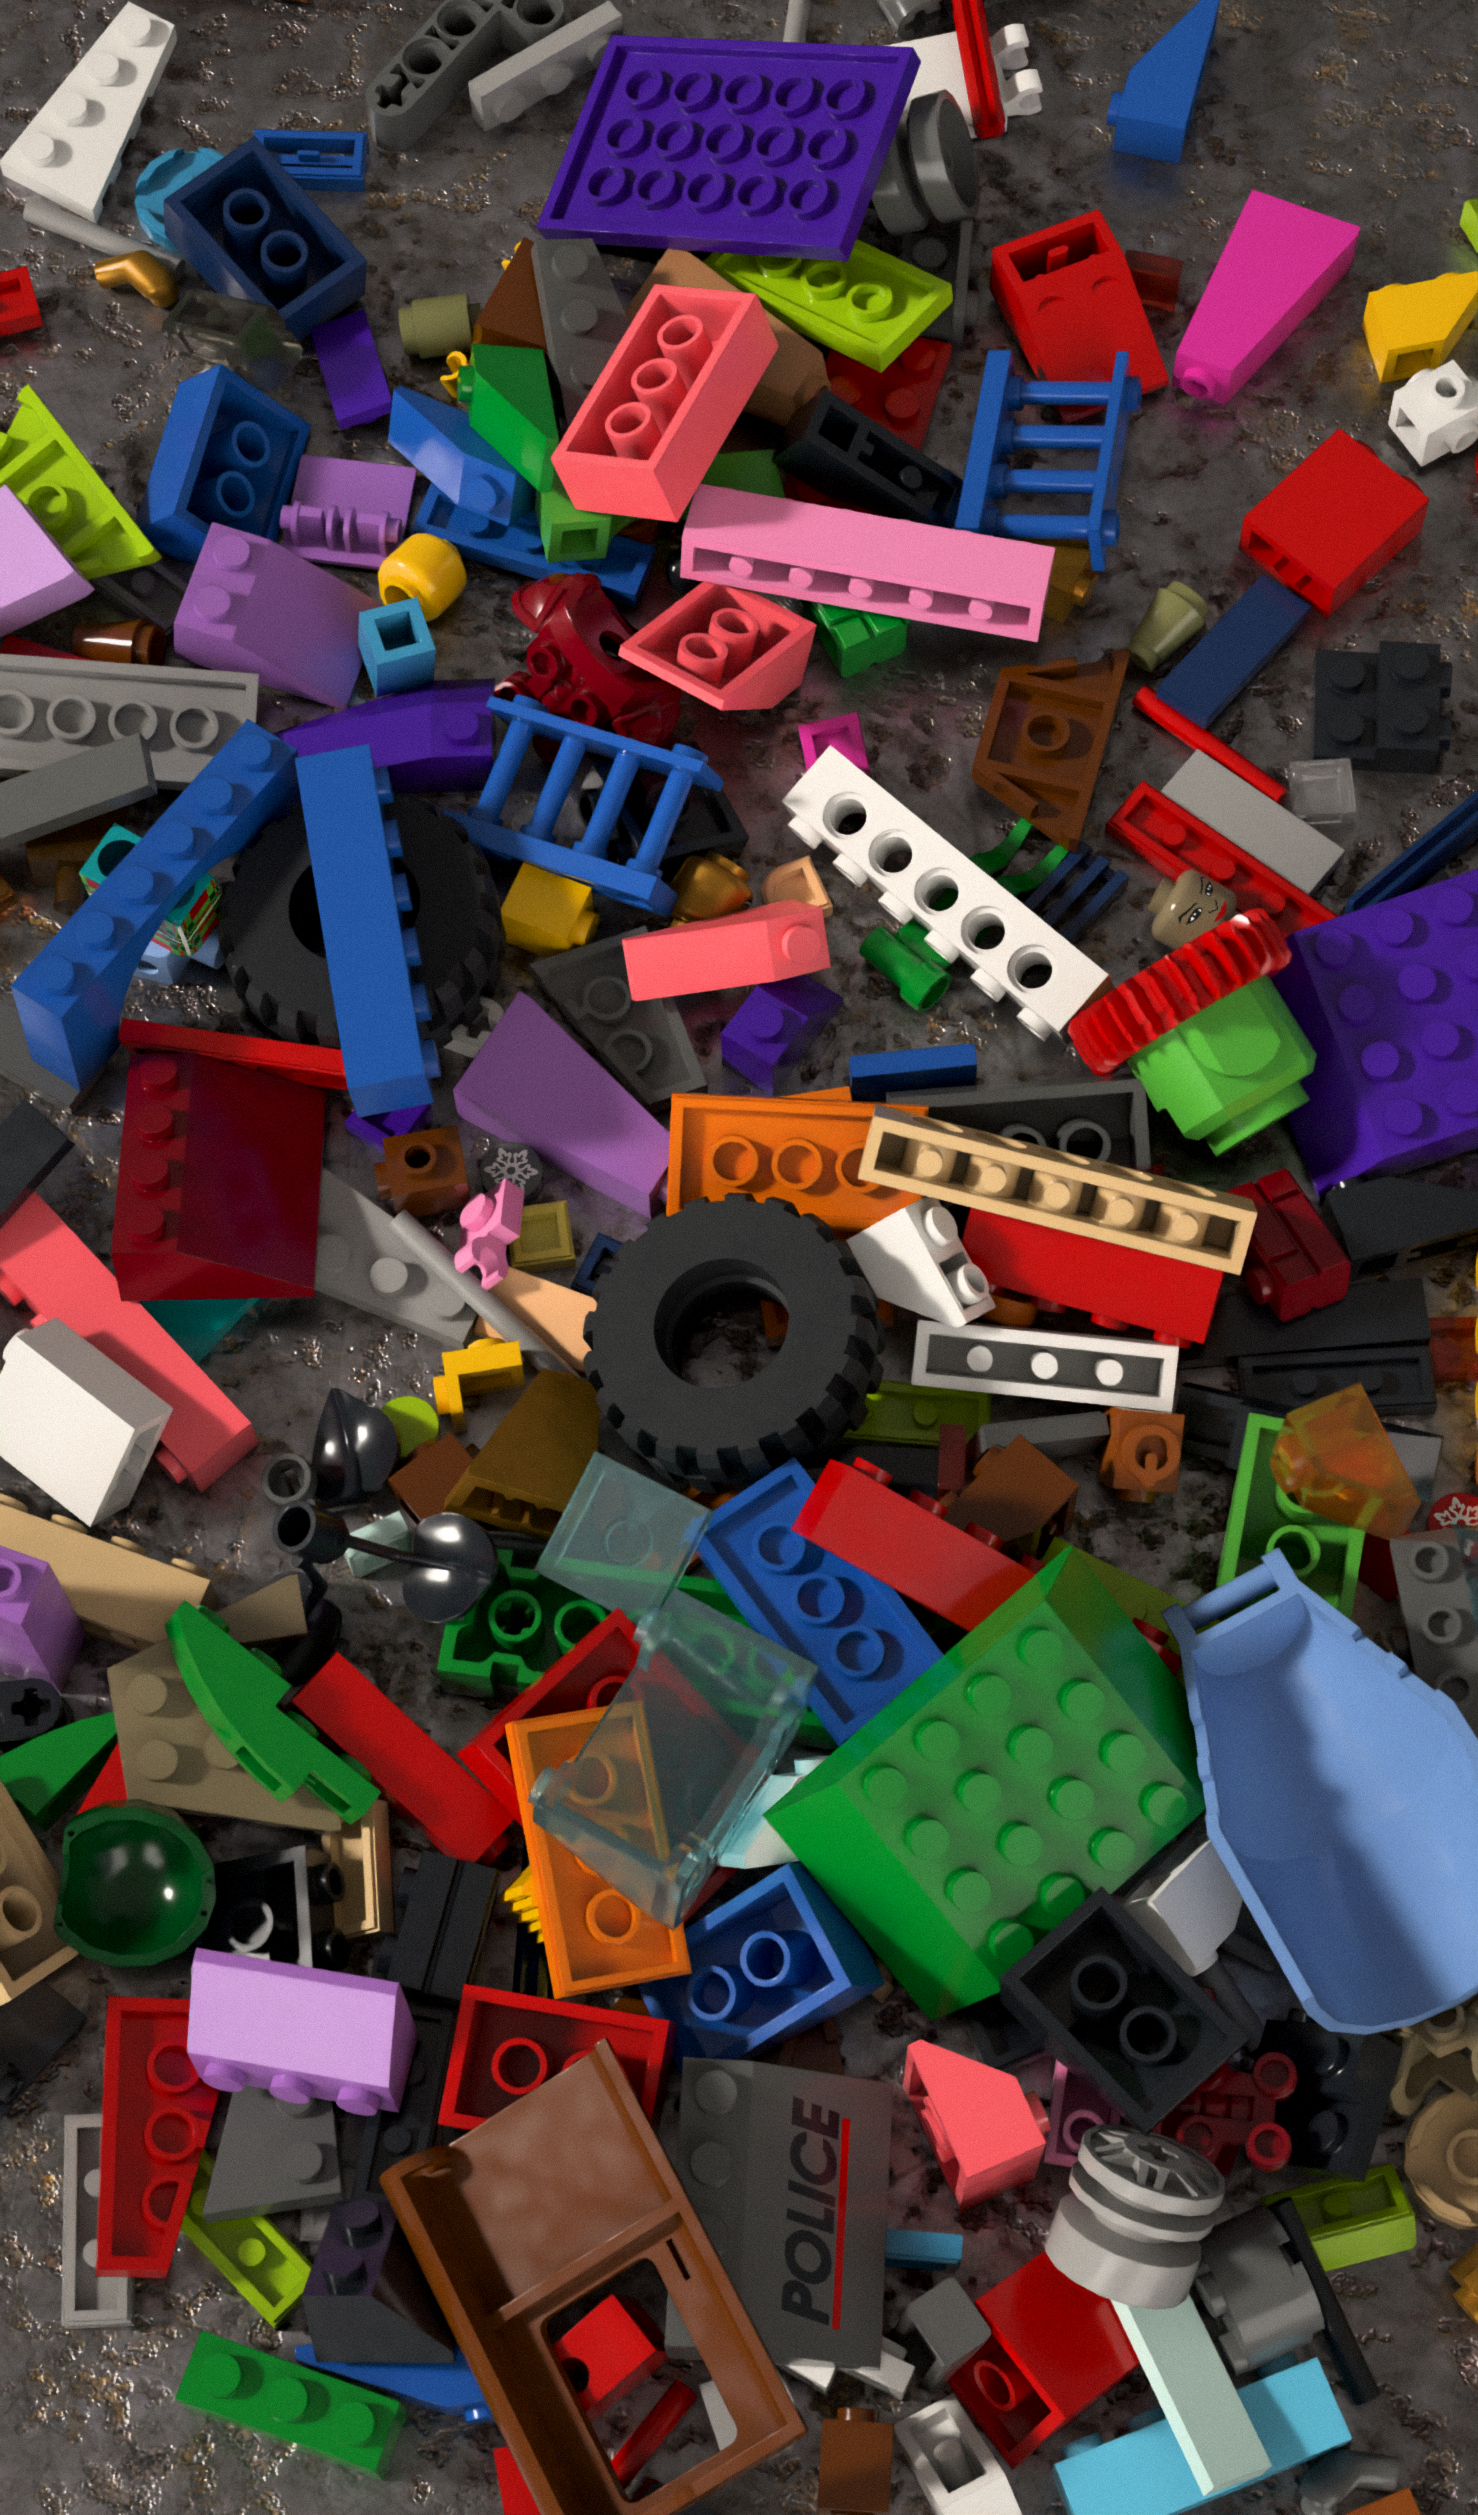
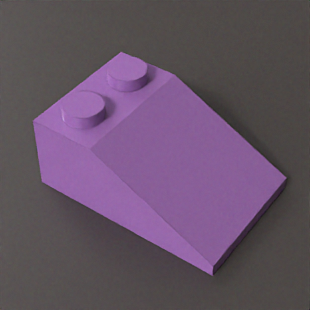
M212 522L173 623L174 658L218 671L259 674L258 684L345 710L349 706L364 664L358 647L359 612L381 607L383 604L270 539Z

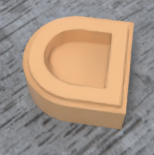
M810 855L780 865L770 871L762 885V906L792 899L821 906L824 918L833 914V905Z

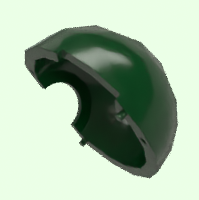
M143 1799L104 1801L74 1816L67 1823L64 1830L62 1847L63 1865L53 1929L59 1938L86 1958L115 1967L153 1966L183 1953L206 1929L216 1902L215 1864L200 1833L178 1813Z

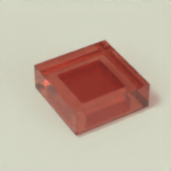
M1126 249L1125 258L1142 305L1175 312L1184 261Z
M1477 1317L1429 1318L1432 1338L1428 1346L1431 1347L1435 1383L1478 1381V1354L1475 1345Z
M940 1424L937 1496H945L951 1490L961 1494L964 1490L967 1429L963 1428V1425Z

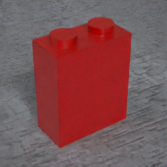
M1339 428L1244 516L1238 548L1328 620L1422 530L1429 498L1423 494V491L1414 480L1404 475L1400 476L1383 463L1368 444L1360 440H1354Z

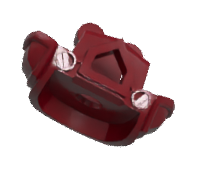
M560 572L538 581L527 582L511 596L513 613L531 631L538 633V636L526 648L528 653L526 663L533 677L527 672L522 671L509 675L495 687L494 697L513 702L515 695H523L546 705L549 708V714L601 730L612 721L611 724L618 735L659 748H665L671 740L672 730L680 717L679 699L682 697V692L678 687L625 659L624 661H617L606 654L605 636L611 638L620 646L635 633L616 610H613L614 604L600 588L602 581L592 572L584 575L580 572L573 575ZM534 735L533 747L537 755L546 762L554 763L561 743Z
M1203 1988L1202 1990L1216 2003L1214 1989ZM1270 2052L1262 2055L1255 2062L1251 2074L1232 2071L1229 2069L1228 2062H1226L1155 2127L1152 2132L1169 2137L1195 2150L1214 2164L1224 2178H1230L1240 2146L1246 2148L1247 2159L1256 2169L1266 2173L1279 2171L1289 2162L1292 2154V2144L1286 2130L1274 2123L1276 2102L1285 2101L1294 2093L1298 2083L1296 2066L1289 2057L1279 2052ZM1125 2119V2125H1126V2126H1132V2127H1134L1132 2124H1130V2123Z

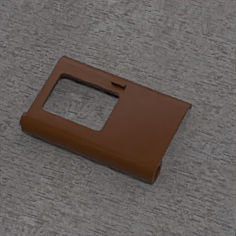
M603 2038L594 2044L595 2049L585 2057L448 2146L431 2147L401 2160L386 2170L379 2177V2182L540 2515H678L800 2440L809 2432V2429L608 2038ZM672 2240H673V2242H674V2244H675V2246H676V2248H677V2250H678L680 2256L678 2255V2253H677V2251H676V2249H675V2247H674V2245H673V2243H672ZM647 2258L656 2266L737 2428V2436L731 2445L637 2502L631 2500L626 2495L548 2337L547 2324L554 2315L642 2259Z

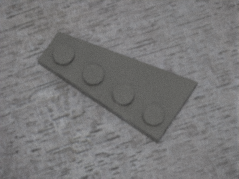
M593 238L535 240L531 249L562 438L630 326L628 317Z

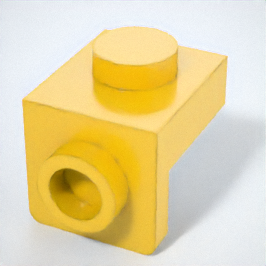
M501 1338L480 1339L472 1342L468 1349L443 1352L442 1359L445 1375L433 1377L438 1415L451 1413L455 1433L468 1431L463 1397L526 1387L519 1341L506 1343Z

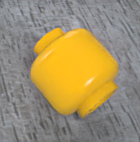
M416 533L403 541L382 562L378 571L380 597L384 605L417 597L426 623L439 617L463 593L467 583L466 569L457 548L449 541L428 533Z

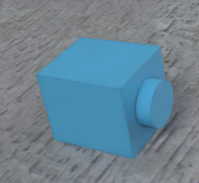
M417 597L359 612L358 647L376 698L434 681L436 648Z

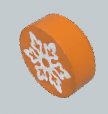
M1005 1288L1003 1295L990 1294L996 1308L980 1316L1004 1325L1030 1327L1035 1323L1038 1308L1032 1306L1029 1302L1030 1295Z

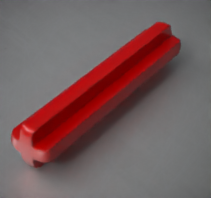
M952 0V13L975 135L982 140L990 137L999 138L1005 132V115L983 0Z

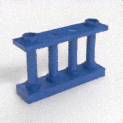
M988 350L955 530H966L1007 539L1088 540L1092 570L1105 571L1108 547L1118 546L1120 538L1119 510H1115L1130 412H1139L1142 401L1141 377L1131 375L1129 351H1117L1112 382L1025 381L1023 375H1015L1011 350ZM1024 405L1107 406L1104 426L1017 425L1016 419H1013L1014 411H1023ZM1016 449L1100 450L1097 470L1009 469L1008 463H1005L1006 455H1015ZM1008 493L1093 494L1089 515L1001 514L1000 509L997 508L998 499H1007Z
M490 695L486 707L509 727L477 807H470L467 815L444 808L441 817L447 815L457 820L467 830L470 842L478 844L487 859L518 869L521 868L524 862L554 875L592 887V893L670 918L679 895L661 880L663 872L658 868L692 784L717 792L721 791L724 780L707 765L709 757L686 745L674 744L672 751L552 715L548 713L549 708L546 705L523 695H515L513 702ZM532 735L560 742L561 746L529 825L522 824L519 832L502 827L504 821L499 816ZM589 751L615 759L582 842L575 841L572 849L554 844L556 837L552 835V832L584 752ZM638 767L668 776L636 858H629L626 866L608 861L610 855L605 852V849Z

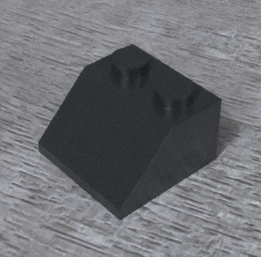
M367 2199L335 2201L302 2294L316 2362L455 2363L459 2345L389 2201H371Z

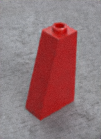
M338 1651L309 1678L280 1710L284 1714L287 1711H293L308 1720L319 1733L317 1740L336 1756H339L341 1753L347 1754L365 1766L372 1775L370 1783L382 1792L377 1799L386 1801L388 1808L442 1855L457 1858L462 1862L475 1863L477 1861L480 1865L489 1866L512 1840L504 1830L511 1824L514 1817L504 1806Z

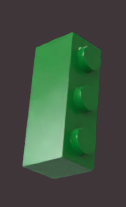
M203 2330L200 2332L175 2400L187 2410L383 2480L408 2413L400 2401Z

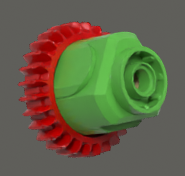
M1256 907L1249 909L1243 914L1236 915L1229 921L1222 922L1212 930H1207L1172 953L1166 954L1154 964L1145 967L1144 970L1125 980L1117 988L1107 992L1104 997L1093 1002L1090 1007L1081 1011L1069 1023L1067 1032L1073 1040V1045L1094 1075L1106 1077L1129 1065L1136 1078L1141 1080L1146 1094L1156 1111L1167 1110L1185 1138L1197 1141L1205 1138L1216 1157L1236 1147L1310 1101L1299 1081L1313 1073L1317 1054L1270 979L1290 963L1292 952L1275 921L1271 920L1265 909Z

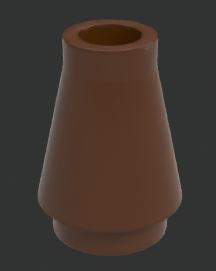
M147 618L99 624L80 623L76 626L72 637L73 655L93 661L163 666L166 657L167 643L164 629L159 625H152Z

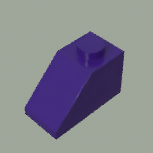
M805 974L757 985L721 1032L722 1065L774 1096L841 1007L843 997Z

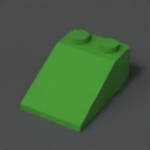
M1249 1412L1215 1589L1263 1563L1261 1556L1279 1547L1297 1578L1351 1620L1381 1437ZM1274 1587L1219 1617L1218 1620L1224 1621L1279 1590L1277 1587Z

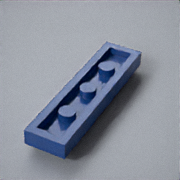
M433 482L430 484L411 529L412 535L428 533L449 541L457 548L461 557L539 580L560 572L570 575L578 572L583 575L592 572L602 581L600 588L609 600L635 608L638 605L656 560L655 546L614 535L606 558L547 563L535 511L530 510L508 527L456 505Z

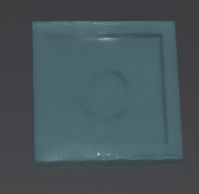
M595 1451L534 1571L610 1611H614L619 1607L631 1622L654 1632L715 1512Z

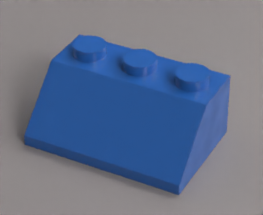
M222 364L180 382L135 522L156 548L178 562L194 565L197 563L212 522L270 539L276 543L280 529L281 509L283 505L288 503L311 425Z

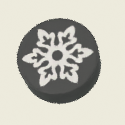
M505 1142L494 1146L485 1154L480 1165V1179L484 1193L506 1178L525 1191L523 1206L531 1203L540 1194L544 1183L542 1162L538 1154L531 1147L519 1142Z

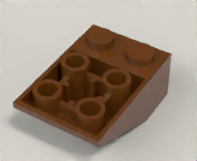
M1019 1434L1005 1449L1000 1444H996L986 1452L973 1470V1474L977 1478L961 1494L951 1490L939 1501V1503L949 1508L943 1519L944 1521L962 1531L965 1530L969 1521L986 1529L1005 1541L999 1552L1019 1563L1024 1553L1040 1560L1045 1555L1054 1537L1060 1539L1071 1528L1079 1484ZM895 1590L910 1611L925 1607Z

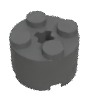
M1263 2204L1213 2226L1210 2234L1198 2241L1201 2245V2260L1192 2285L1195 2286L1201 2302L1195 2304V2307L1213 2344L1217 2342L1221 2355L1234 2377L1244 2372L1252 2371L1312 2342V2340L1321 2337L1323 2334L1320 2331L1325 2329L1321 2307L1302 2261L1296 2264L1293 2263L1288 2252L1281 2245L1290 2240L1275 2215Z

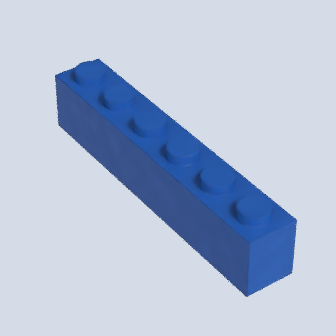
M369 744L295 758L347 1088L356 1114L360 1118L434 1103L430 1079L441 1077V1068L434 1038L423 1040L421 1022L431 1021L432 1016L425 983L414 984L411 967L422 965V957L415 927L405 929L402 912L413 910L406 873L395 874L393 858L404 856L397 820H386L384 804L395 802L387 765L375 766Z

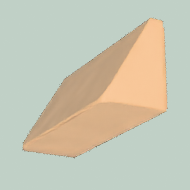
M508 1266L507 1276L491 1287L490 1290L577 1373L587 1376L583 1359L587 1352L592 1350L583 1339L585 1316L589 1311L595 1312L597 1302L590 1296ZM480 1315L478 1316L474 1334L484 1338L504 1339Z

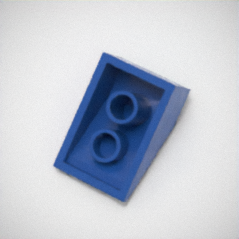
M787 1863L684 1930L692 1969L691 1974L636 1984L653 2018L678 2023L672 2058L682 2076L683 2057L748 2061L834 2017L886 1983L862 1937L801 1863Z

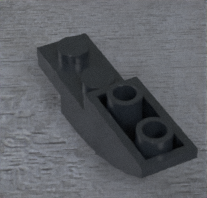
M1185 1382L1180 1386L1176 1412L1185 1415L1181 1448L1183 1452L1226 1461L1227 1468L1238 1470L1249 1412L1381 1437L1371 1494L1425 1501L1432 1499L1444 1441L1443 1435L1321 1407L1307 1410L1190 1382Z

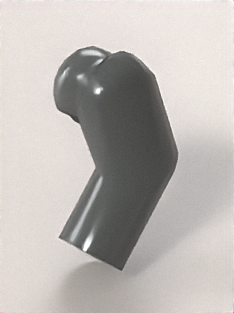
M1347 2449L1331 2451L1309 2469L1302 2478L1299 2487L1302 2494L1300 2501L1302 2512L1305 2515H1338V2503L1344 2500L1355 2488L1395 2493L1399 2469L1398 2457Z

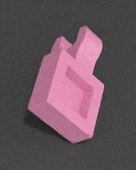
M506 1178L485 1194L479 1193L472 1197L465 1205L460 1216L462 1227L459 1251H457L454 1258L455 1268L460 1273H464L473 1265L479 1266L482 1272L481 1287L485 1290L490 1289L507 1276V1245L520 1236L525 1191Z

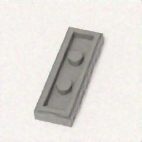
M1199 749L1192 754L1161 790L1162 794L1311 897L1343 861L1345 849Z
M102 2114L64 2116L61 2326L64 2329L135 2326V2278L95 2277Z

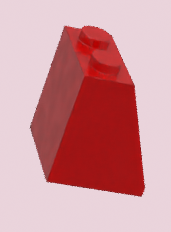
M1043 2251L973 2303L990 2327L991 2335L986 2343L946 2382L1006 2462L1014 2469L1140 2369L1142 2365L1111 2300L1099 2296L1073 2282L1054 2266L1046 2252Z

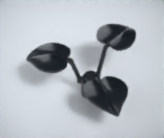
M331 1388L319 1421L311 1465L314 1467L318 1479L316 1496L320 1501L310 1498L306 1502L294 1500L285 1504L277 1513L272 1527V1535L276 1546L280 1550L294 1555L291 1559L292 1566L302 1569L304 1573L288 1571L276 1575L263 1587L265 1588L286 1576L298 1574L308 1632L307 1636L302 1639L246 1647L248 1651L250 1648H257L273 1658L281 1667L283 1673L280 1677L285 1681L301 1678L322 1666L334 1651L341 1633V1611L336 1604L323 1598L328 1589V1582L313 1563L328 1564L339 1559L348 1548L410 1565L402 1585L405 1603L415 1616L434 1624L453 1622L465 1616L493 1586L494 1578L498 1573V1553L491 1536L479 1523L458 1513H437L423 1519L415 1532L413 1553L350 1535L344 1519L334 1512L362 1506L365 1502L364 1492L381 1490L389 1483L388 1478L395 1473L400 1459L401 1436L393 1419L384 1411L338 1388Z

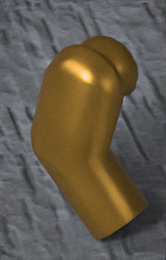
M136 250L98 260L95 263V276L103 289L130 283L145 298L150 299L154 306L160 308L172 305L179 296V286L175 282V275L149 251Z

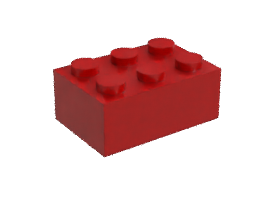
M464 1984L438 2124L467 2130L474 2129L585 2057L595 2049V2043L603 2038H608L658 2134L678 2023L670 2020Z

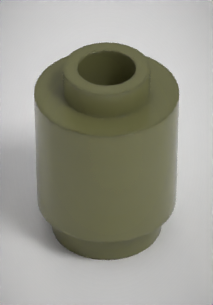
M466 292L412 300L411 307L399 308V325L405 354H419L421 359L447 356L454 351L470 352L475 322L483 310L481 303L471 304L469 295Z

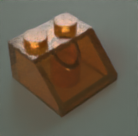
M1361 1382L1286 1414L1273 1447L1275 1456L1269 1459L1273 1475L1281 1490L1285 1494L1294 1492L1301 1508L1388 1541L1404 1535L1421 1504V1500Z

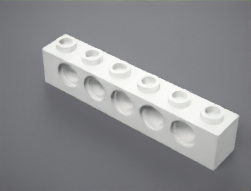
M831 745L781 800L793 818L787 825L793 833L814 850L821 842L838 856L834 860L833 865L858 887H861L867 880L881 891L883 896L878 902L899 922L907 925L913 918L929 931L924 941L946 961L952 964L959 956L975 970L970 979L994 1001L999 1002L1005 995L1020 1007L1022 1011L1016 1017L1041 1040L1045 1041L1052 1034L1066 1046L1072 1040L1067 1032L1072 1019L1078 1016L1081 1011L1090 1007L1093 1002L1104 997L1107 992L1115 989L1108 973ZM852 813L867 815L864 826L858 832L851 835H844L838 832L840 822L847 815ZM905 850L912 853V860L904 870L896 873L883 870L885 860L893 852ZM952 888L959 891L957 901L949 909L935 911L929 908V901L938 890ZM998 926L1005 930L1002 942L995 948L983 950L974 946L976 936L984 928ZM1043 964L1052 968L1051 977L1045 985L1035 989L1026 988L1021 985V977L1029 967Z

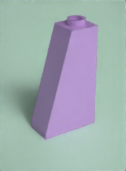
M6 484L0 488V637L87 597L95 590L30 507Z

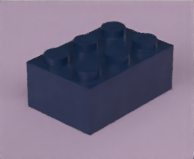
M255 136L164 199L165 236L275 358H278L310 335V328L328 322L365 295L367 260Z

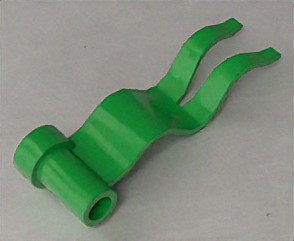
M1021 817L1008 836L991 851L975 854L969 860L991 876L994 872L1005 868L1013 860L1033 825ZM1058 844L1029 871L1020 875L1001 876L995 879V881L1015 898L1021 894L1034 892L1070 852ZM946 888L930 909L935 911L949 909L957 901L959 891ZM914 919L901 927L895 934H892L884 926H879L864 940L859 949V954L901 989L900 997L918 1013L928 1011L941 999L951 983L952 976L945 970L951 963L942 958L924 941L929 931ZM993 926L986 927L978 933L974 943L975 947L981 943Z

